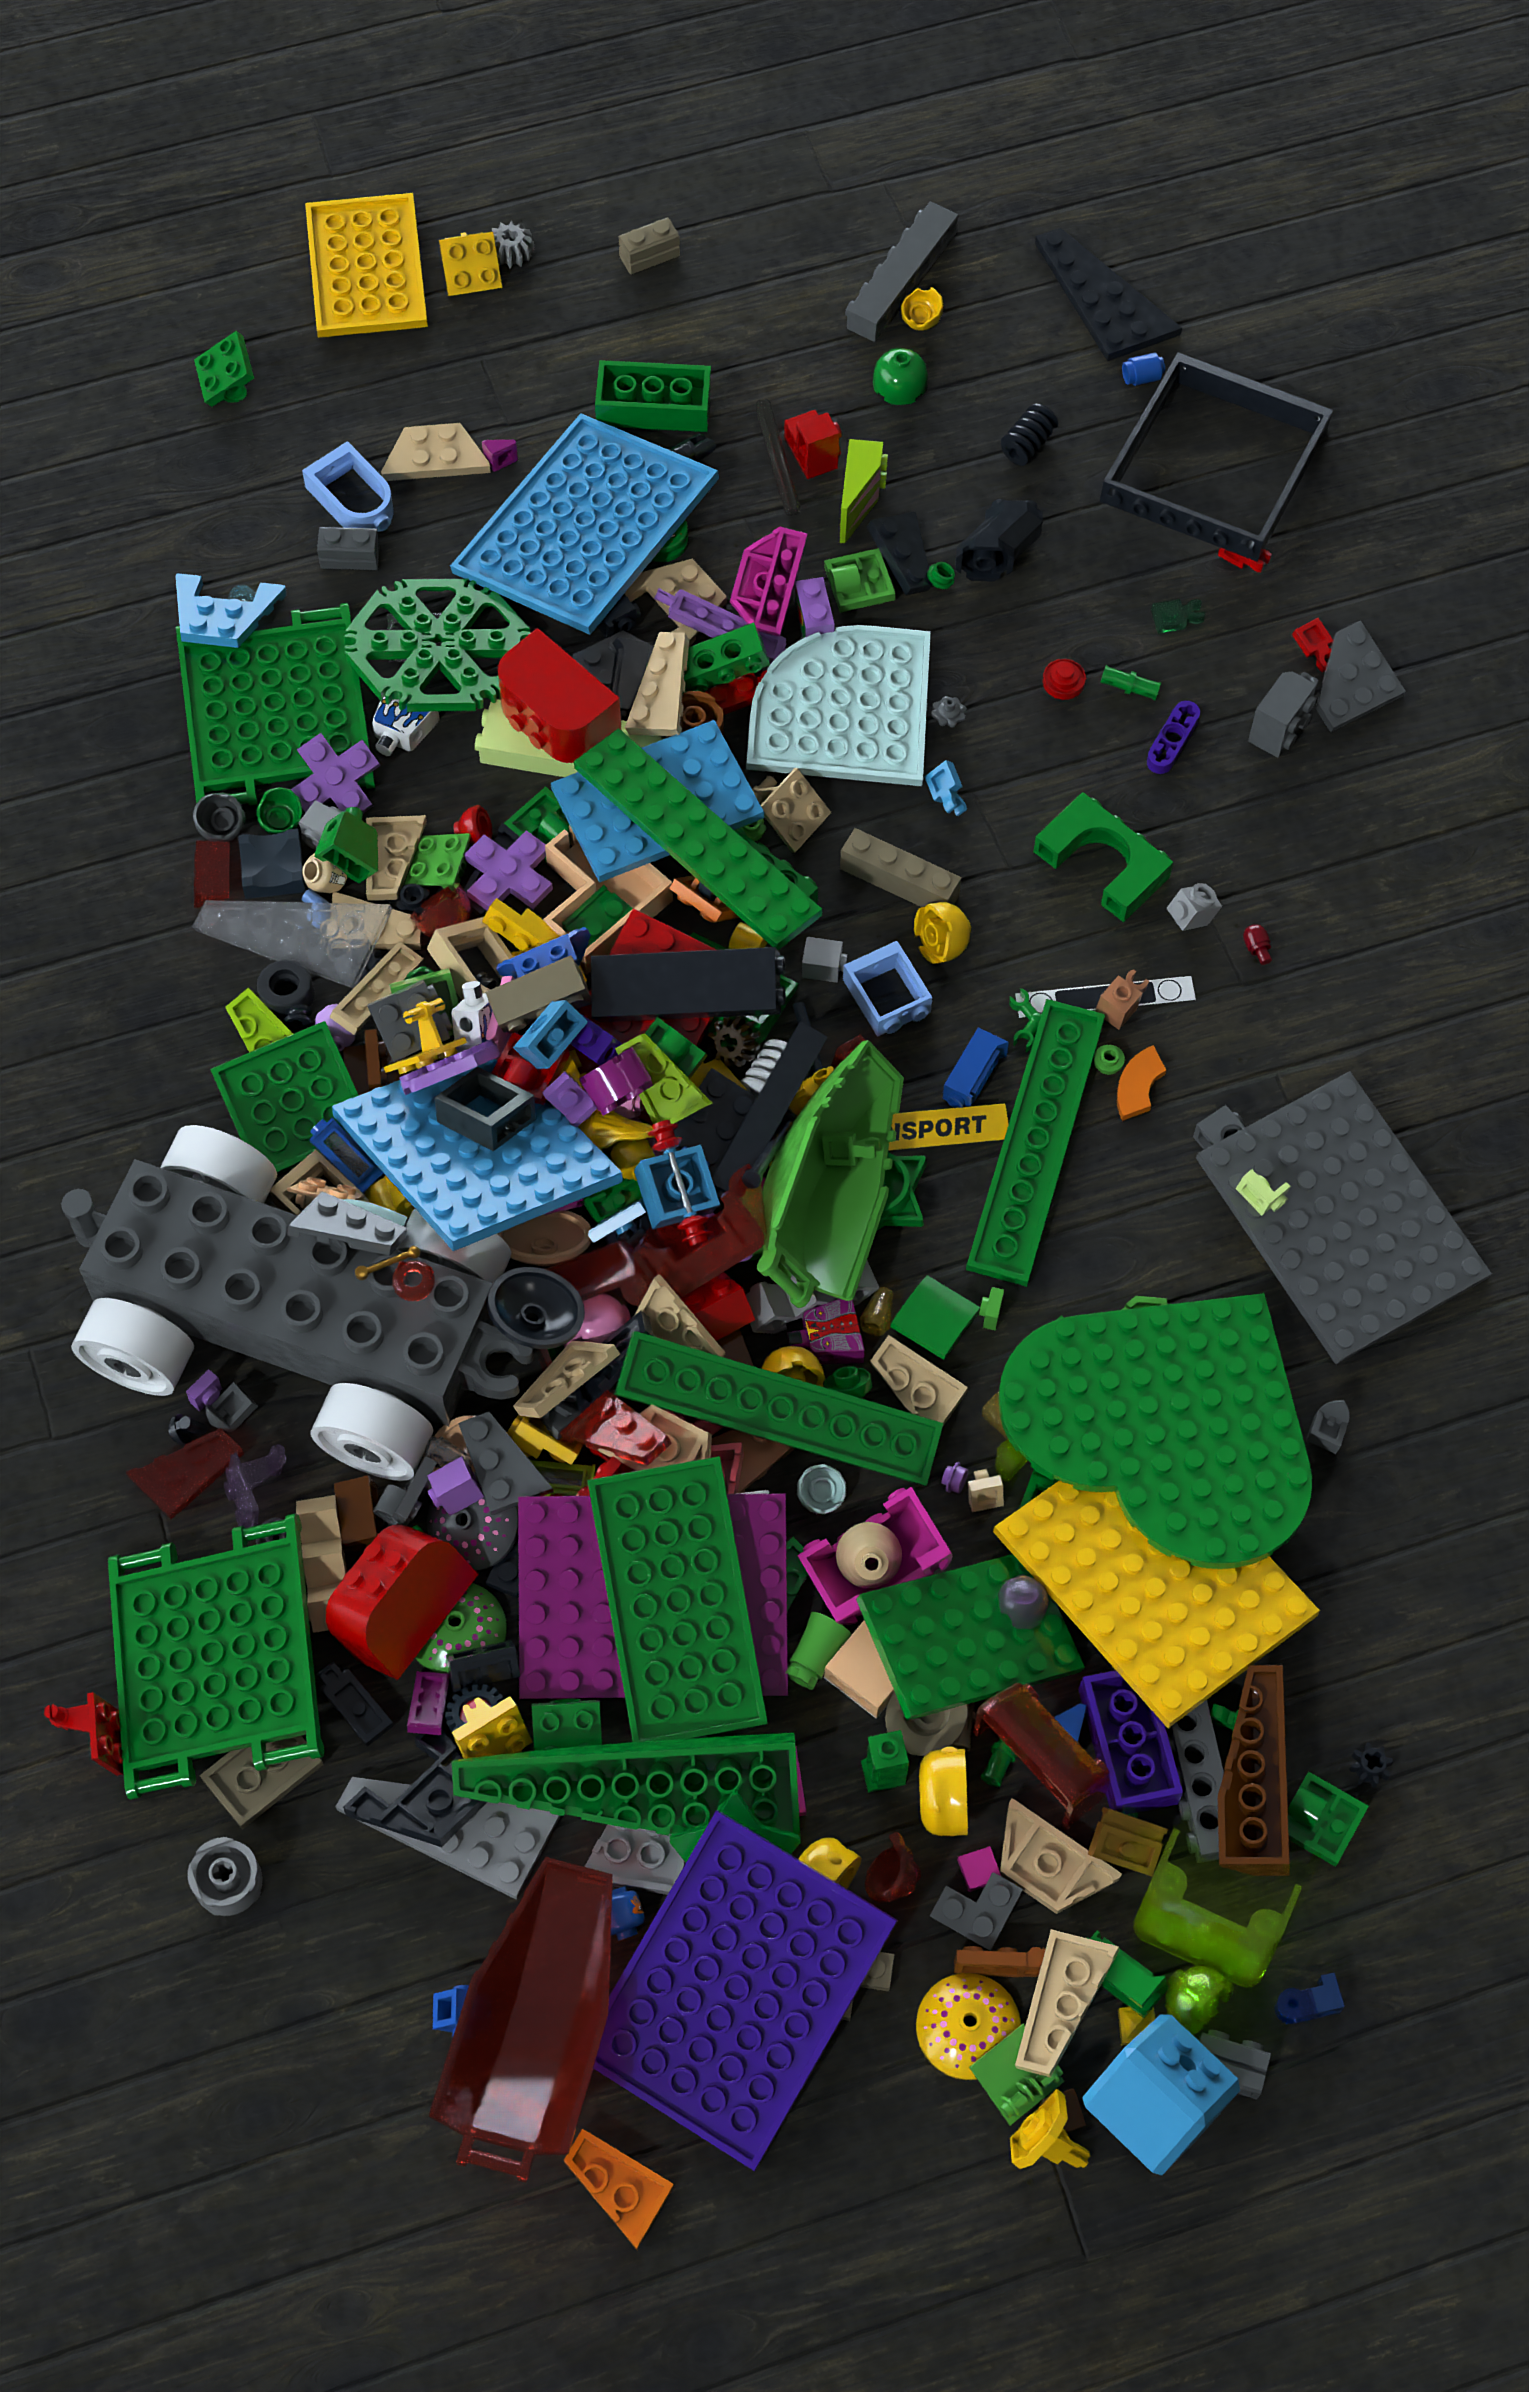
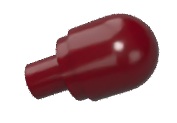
M1259 924L1249 925L1243 933L1246 947L1253 956L1257 955L1261 965H1266L1272 961L1268 951L1271 948L1270 938L1263 926Z

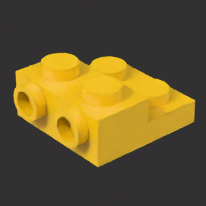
M519 1414L507 1432L526 1456H533L537 1459L542 1450L545 1449L556 1461L561 1463L567 1462L570 1465L573 1464L585 1444L584 1436L586 1431L577 1427L560 1440H557L551 1436L540 1418L519 1416Z

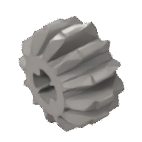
M512 220L509 225H504L500 222L499 228H492L499 266L507 264L511 268L513 264H517L521 267L523 261H530L531 253L534 250V241H532L530 229H525L522 223L515 226Z

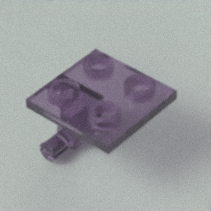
M276 1444V1448L273 1445L267 1456L242 1464L237 1453L231 1454L229 1468H226L227 1482H224V1488L229 1501L234 1500L238 1509L235 1510L238 1526H245V1528L257 1526L259 1508L252 1491L271 1476H276V1472L280 1475L286 1463L285 1449L282 1445Z

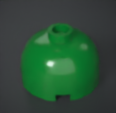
M895 348L885 352L876 362L873 373V387L877 395L879 392L880 395L884 396V401L895 405H906L915 402L916 397L921 394L922 396L925 394L928 385V372L926 363L918 353L911 349Z

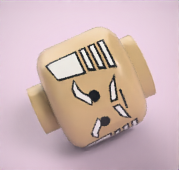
M315 854L311 855L302 868V875L307 887L313 891L333 893L341 890L345 885L347 875L331 862H322L314 857Z

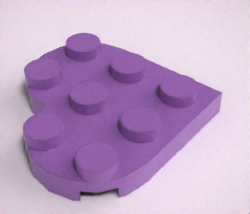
M490 1039L399 1077L400 1085L404 1094L407 1095L501 1056L493 1039Z

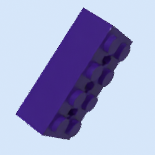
M1116 1670L1083 1677L1079 1687V1694L1082 1704L1086 1705L1085 1717L1109 1808L1128 1815L1178 1805L1183 1790L1163 1722ZM1120 1705L1121 1709L1127 1710V1712H1121L1116 1709V1706ZM1125 1737H1129L1130 1742H1136V1743H1135V1744H1129V1743L1126 1742L1124 1739H1125ZM1137 1769L1139 1774H1145L1144 1777L1134 1774L1133 1770Z

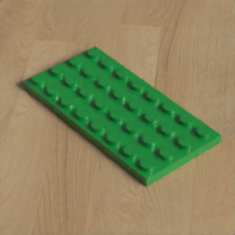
M720 1456L587 1480L633 1742L688 1739L768 1724Z

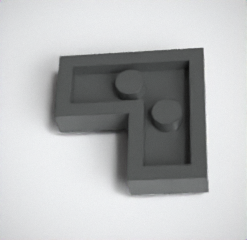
M992 1872L977 1902L946 1886L930 1917L991 1951L1024 1889Z

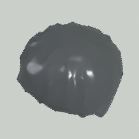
M214 793L202 797L197 802L193 811L194 824L199 834L209 842H215L216 844L227 843L238 837L246 821L245 812L241 804L235 797L227 793Z

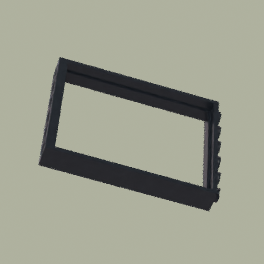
M1177 353L1103 482L1100 502L1258 562L1328 430L1333 410ZM1176 383L1313 433L1259 536L1120 483Z

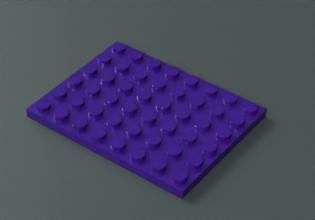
M717 1810L575 2057L755 2171L898 1920Z

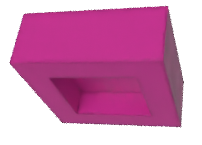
M990 1846L959 1856L957 1859L969 1892L984 1888L992 1872L1001 1876Z

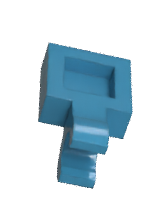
M945 760L924 776L934 801L943 802L947 813L954 810L956 816H959L967 810L965 802L956 792L963 786L953 762Z

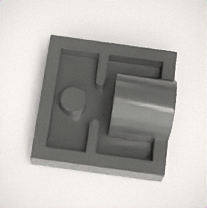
M425 1456L419 1463L414 1477L407 1481L404 1489L394 1485L386 1486L373 1510L377 1517L385 1521L384 1527L387 1528L395 1524L407 1526L410 1520L414 1519L422 1505V1502L417 1500L418 1497L422 1499L425 1492H428L431 1488L427 1475L432 1473L437 1464L436 1461Z

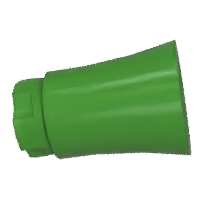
M811 1612L806 1629L790 1659L791 1664L785 1673L795 1683L813 1690L818 1679H822L825 1674V1666L850 1638L851 1632L828 1616L818 1612Z

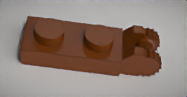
M977 1946L964 1947L962 1950L956 1951L954 1973H972L999 1977H1037L1040 1973L1046 1949L1044 1947L1043 1949L1032 1947L1025 1953L1018 1952L1017 1949L1009 1947L1000 1948L997 1951H983L981 1947Z

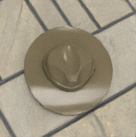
M894 1692L886 1709V1728L888 1733L901 1730L907 1753L925 1756L930 1751L951 1746L960 1737L967 1723L968 1704L907 1721Z

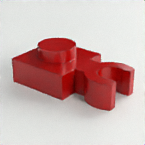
M1316 618L1295 629L1292 636L1307 658L1315 655L1317 658V668L1324 672L1327 665L1324 658L1329 659L1331 648L1329 646H1331L1333 639L1320 619Z

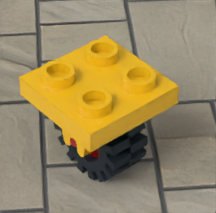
M478 1684L472 1685L473 1691L470 1692L465 1687L461 1690L463 1695L460 1697L455 1694L452 1697L454 1703L449 1702L447 1705L449 1711L445 1712L447 1724L464 1759L519 1753L532 1743L515 1702L510 1696L503 1699L502 1695L494 1687L491 1690L489 1685L483 1684L482 1690H480Z

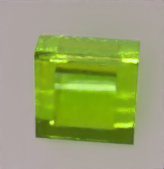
M1006 1440L997 1449L994 1465L995 1471L1007 1482L1015 1476L1028 1460L1020 1451L1017 1452L1009 1440Z

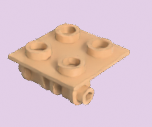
M308 1177L307 1181H299L298 1184L287 1188L288 1192L297 1193L295 1203L299 1204L302 1209H305L322 1191L341 1200H360L365 1196V1194L357 1193L356 1187L338 1184L337 1188L326 1186L325 1180Z

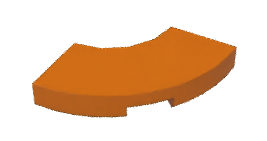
M1154 1045L1135 1055L1121 1074L1117 1089V1107L1122 1121L1150 1111L1149 1090L1156 1080L1166 1074V1068Z

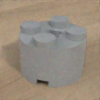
M221 1837L204 1843L196 1851V1855L188 1868V1882L200 1904L210 1913L222 1916L235 1915L249 1908L260 1897L263 1879L262 1872L249 1847L231 1838ZM228 1872L230 1874L229 1879L222 1882V1874Z

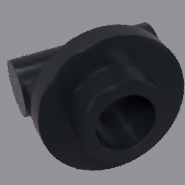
M176 1414L171 1418L168 1431L173 1441L177 1442L180 1446H186L191 1443V1436H203L207 1432V1426L182 1414Z

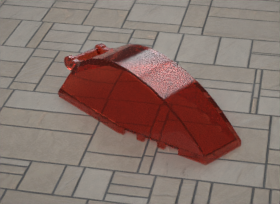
M545 1857L523 1893L524 1897L514 1913H511L507 1919L506 1926L496 1942H493L488 1950L489 1954L471 1978L429 2113L430 2118L463 2135L457 2157L458 2165L466 2167L467 2163L518 2176L517 2181L527 2183L535 2155L569 2154L608 2020L613 1874ZM474 2139L524 2152L522 2162L472 2149Z

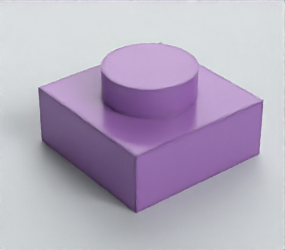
M207 1370L186 1391L190 1404L200 1412L206 1405H211L218 1399L222 1387L219 1378L212 1371Z

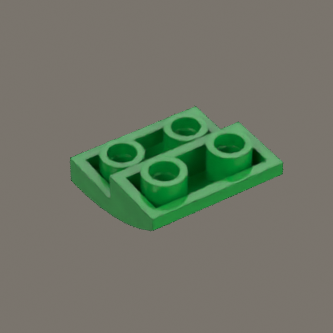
M926 1275L904 1303L890 1327L944 1360L957 1345L962 1333L977 1317L980 1307Z

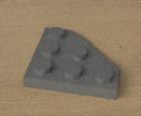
M1361 620L1336 632L1331 645L1332 649L1326 665L1320 696L1315 708L1330 732L1403 697L1406 692Z

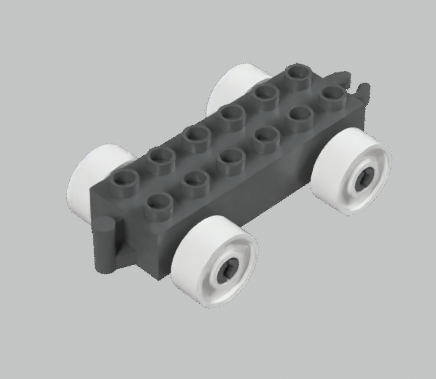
M184 1126L179 1129L160 1168L134 1159L107 1215L97 1212L88 1191L74 1189L66 1193L61 1203L63 1213L68 1218L77 1241L82 1246L89 1247L79 1270L93 1303L71 1345L74 1354L85 1365L109 1380L127 1388L151 1395H170L173 1393L194 1350V1344L188 1337V1335L327 1383L332 1385L312 1427L311 1437L325 1452L362 1472L390 1480H410L414 1477L433 1434V1427L428 1420L449 1427L465 1390L475 1391L478 1395L500 1400L512 1398L519 1394L520 1388L517 1377L514 1375L495 1376L486 1369V1360L491 1354L497 1351H506L512 1354L521 1364L526 1365L530 1364L534 1359L533 1348L520 1345L503 1335L496 1326H493L494 1324L488 1313L487 1298L494 1281L504 1273L511 1258V1249L498 1234L452 1251L420 1213L414 1209L405 1226L407 1228L405 1240L390 1256L350 1248L348 1242L330 1239L328 1244L318 1242L317 1236L300 1233L299 1238L287 1236L288 1225L298 1215L264 1204L277 1178V1171L274 1165L257 1149L225 1132L204 1126ZM411 1246H417L420 1249L418 1258H407L369 1273L365 1280L356 1278L355 1269L358 1266H372L407 1252Z

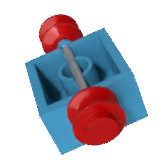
M670 1120L660 1121L652 1125L653 1130L648 1132V1136L656 1138L657 1143L652 1146V1149L663 1152V1155L641 1160L634 1168L652 1229L681 1222L677 1228L678 1230H685L687 1235L682 1240V1243H689L690 1247L705 1244L709 1241L708 1236L713 1234V1232L705 1230L703 1224L708 1221V1217L704 1215L713 1213L720 1206V1202L702 1146L697 1145L676 1151V1147L683 1140L682 1137H676L674 1134L678 1124H671Z

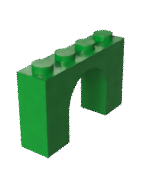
M1083 792L1035 838L1033 852L1055 869L1078 848L1086 844L1103 843L1118 850L1123 855L1127 867L1104 889L1101 905L1122 922H1125L1171 875L1173 861L1164 851L1157 850L1148 843L1142 834L1135 833L1125 825L1120 817L1109 813L1098 800L1090 798Z

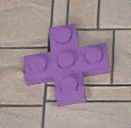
M320 733L297 749L313 772L311 776L291 789L300 798L302 809L305 813L315 800L324 805L333 800L342 812L349 807H357L365 813L373 807L357 782L378 768L380 764L363 740L337 756L322 733Z
M525 831L505 850L484 834L464 854L465 860L483 873L467 890L468 897L488 911L496 898L503 901L511 893L534 909L553 890L552 883L533 870L546 857V844L528 831Z

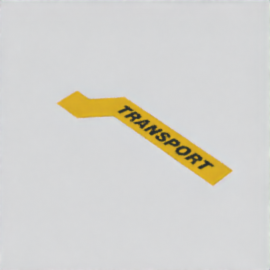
M1004 1103L893 1114L891 1131H896V1140L889 1142L888 1150L1004 1140L1009 1125L1006 1105Z

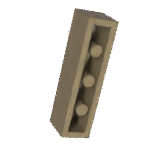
M854 828L841 849V870L920 907L938 902H948L954 905L960 895L962 877L857 828Z

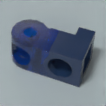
M1335 1973L1321 1975L1317 1981L1318 1987L1302 1991L1296 1988H1288L1282 1991L1274 2006L1278 2019L1286 2024H1296L1341 2013L1345 2006Z

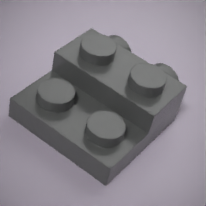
M424 979L367 1005L393 1062L422 1049L418 1020L408 1024L405 1022V1019L414 1015L403 1018V1013L416 1008V1005L422 1001L431 1002L439 998L433 984L427 986ZM439 1012L434 1013L432 1017L441 1041L450 1039L448 1031L452 1030L453 1027L446 1012L442 1014Z

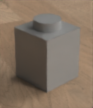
M807 937L802 961V978L837 983L839 971L843 972L844 965L847 963V954L842 953L843 942Z

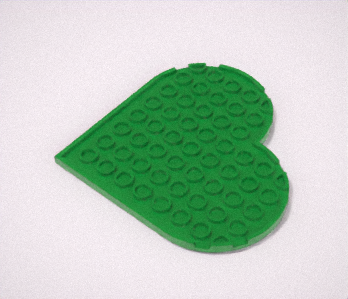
M1264 1293L1061 1318L1041 1326L1023 1339L1010 1355L1004 1367L998 1394V1407L1003 1429L1017 1452L1020 1451L1031 1463L1033 1469L1052 1481L1054 1479L1073 1485V1488L1077 1490L1116 1492L1120 1507L1131 1526H1136L1148 1539L1147 1543L1169 1557L1174 1555L1183 1560L1190 1561V1565L1203 1568L1230 1569L1243 1567L1271 1556L1285 1542H1289L1302 1524L1311 1498L1312 1473Z

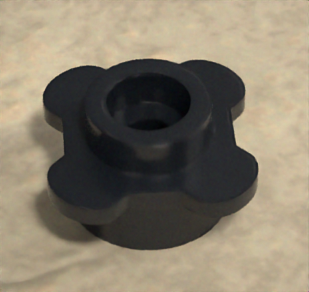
M417 884L404 885L400 890L401 900L397 902V908L402 912L410 910L415 911L417 914L424 913L426 911V899L430 896L429 890Z

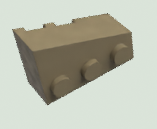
M571 955L485 992L497 1023L504 1033L508 1031L510 1033L518 1032L527 1025L534 1023L551 1001L567 1000L575 1009L591 1005L590 991L580 968Z

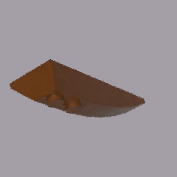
M1283 1665L1248 1666L1231 1745L1225 1763L1223 1779L1218 1793L1219 1866L1253 1876H1290Z

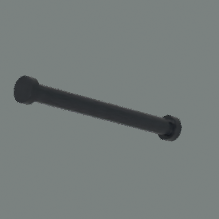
M792 1112L784 1114L779 1128L753 1167L746 1170L743 1174L742 1182L747 1188L755 1189L761 1184L762 1175L782 1146L787 1132L797 1118L796 1114Z

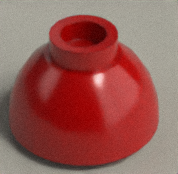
M480 805L468 808L461 815L460 820L454 823V833H470L469 843L472 845L484 834L491 839L492 824L487 811Z

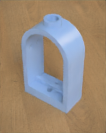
M348 441L302 470L306 489L343 528H371L381 532L390 526L393 517L390 487L386 480ZM354 469L382 498L383 502L377 509L371 512L355 513L345 508L325 486Z

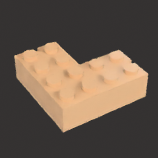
M570 825L569 833L564 829L545 845L547 865L577 890L543 919L559 937L567 933L569 934L568 931L563 930L562 923L603 885L607 887L608 891L612 894L615 893L632 908L652 918L673 901V891L669 889L672 882L651 863L599 883ZM631 911L586 948L580 964L586 975L591 972V956L609 955Z

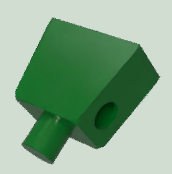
M349 807L326 823L314 857L322 862H331L341 869L347 877L359 884L378 871V833L375 828L362 821L363 812L361 809Z

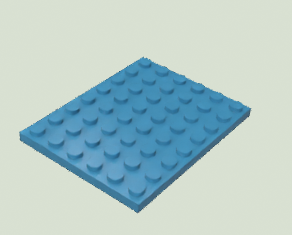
M580 413L450 565L452 573L464 579H469V581L474 580L477 585L487 587L489 590L590 635L719 479L718 470Z
M490 1060L477 1067L491 1073L497 1060ZM475 1068L407 1095L404 1094L400 1085L401 1081L398 1080L332 1106L334 1118L452 1251L466 1247L623 1182L621 1170L579 1127L572 1126L566 1116L548 1100L545 1105L535 1103L536 1120L494 1151L438 1123L435 1097ZM478 1096L466 1105V1107L485 1117L490 1116L502 1107L482 1096Z

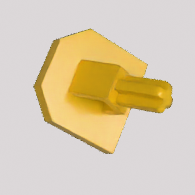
M1058 2089L1033 2114H1030L1023 2121L1021 2127L1010 2137L1012 2163L1019 2169L1033 2165L1041 2156L1057 2165L1062 2160L1076 2168L1080 2166L1085 2168L1088 2165L1089 2151L1070 2140L1063 2129L1068 2116L1065 2095Z

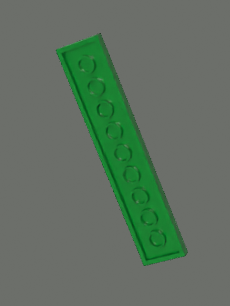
M619 728L574 761V769L772 947H775L777 950L781 949L822 916V908Z
M1046 999L966 1266L967 1271L1027 1287L1102 1030L1105 1014Z
M637 1331L632 1332L615 1395L653 1405L664 1410L922 1486H927L943 1423Z

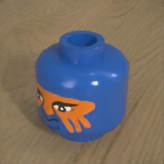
M626 1886L601 1894V1901L596 1904L595 1910L603 1933L608 1936L616 1934L618 1941L638 1934L636 1927L644 1923L645 1915L637 1892L627 1891Z

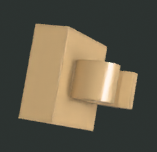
M987 1469L974 1471L976 1480L968 1481L971 1511L976 1512L1004 1506L1003 1483L1000 1475L989 1477Z

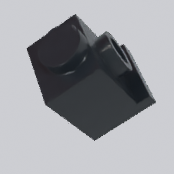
M624 593L597 627L605 638L611 637L622 630L629 632L636 626V619L641 617L640 609L636 602H631Z

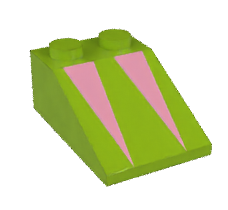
M849 439L841 506L840 543L848 541L878 502L880 489H885L888 454H883V442Z

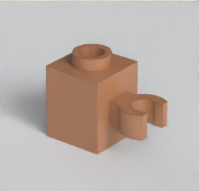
M1134 969L1128 972L1125 980L1119 975L1100 996L1095 1012L1105 1014V1020L1118 1030L1137 1010L1142 994L1149 983V980L1145 979L1140 985L1134 984L1132 982L1136 974Z

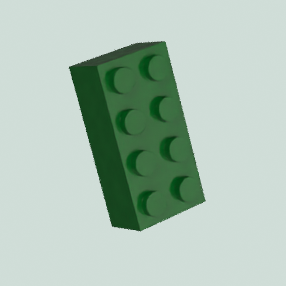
M599 360L595 399L596 420L619 428L707 432L711 394V366Z

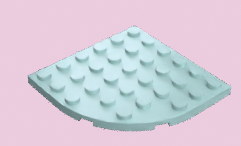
M864 625L836 627L834 632L821 635L819 632L814 633L788 647L769 665L766 674L756 688L749 721L746 769L790 774L794 768H798L803 775L922 786L930 631Z

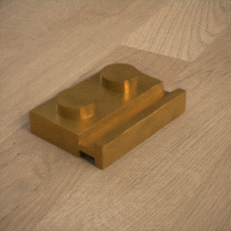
M1103 1807L1102 1812L1104 1813L1101 1822L1098 1821L1088 1855L1153 1876L1163 1846L1161 1842L1164 1833L1167 1834L1168 1829Z

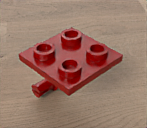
M94 1692L87 1693L88 1704L71 1708L57 1707L54 1704L46 1706L44 1715L49 1718L52 1725L57 1728H64L65 1730L72 1729L90 1733L91 1759L116 1776L123 1774L120 1718L117 1708Z

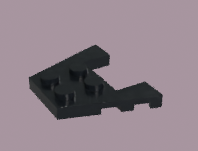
M442 1728L441 1735L419 1733L414 1738L416 1746L436 1760V1762L391 1805L364 1786L343 1806L345 1815L443 1847L487 1802L454 1796L452 1760L462 1758L457 1752V1747L447 1737Z

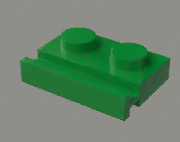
M603 885L562 923L564 931L569 933L582 927L587 928L591 934L587 945L588 948L633 908L615 893L612 894L608 891L607 887Z

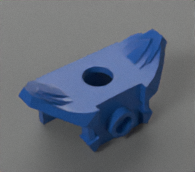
M585 927L575 929L569 934L567 933L511 959L502 961V963L497 965L496 969L501 976H512L517 979L570 955L579 967L591 934Z

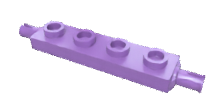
M659 588L654 600L670 606L669 618L712 638L748 625L743 618L682 589L674 596ZM759 632L771 664L787 649L785 648L786 638Z

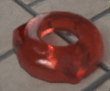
M418 1260L400 1261L392 1277V1286L395 1293L401 1299L407 1301H419L426 1298L435 1286L434 1270L431 1266ZM412 1271L419 1272L422 1275L421 1283L415 1287L407 1286L404 1283L405 1275Z

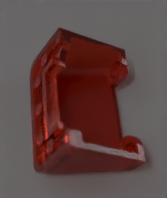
M749 1163L731 1176L729 1190L723 1193L720 1198L724 1203V1209L708 1218V1221L703 1224L705 1230L713 1232V1234L708 1236L709 1241L695 1247H690L689 1243H682V1240L687 1235L685 1230H678L677 1228L681 1222L657 1229H652V1226H649L632 1256L651 1281L660 1274L679 1298H683L763 1246L767 1238V1226L762 1186L760 1184L759 1187L750 1189L742 1182V1176L745 1171L752 1168Z

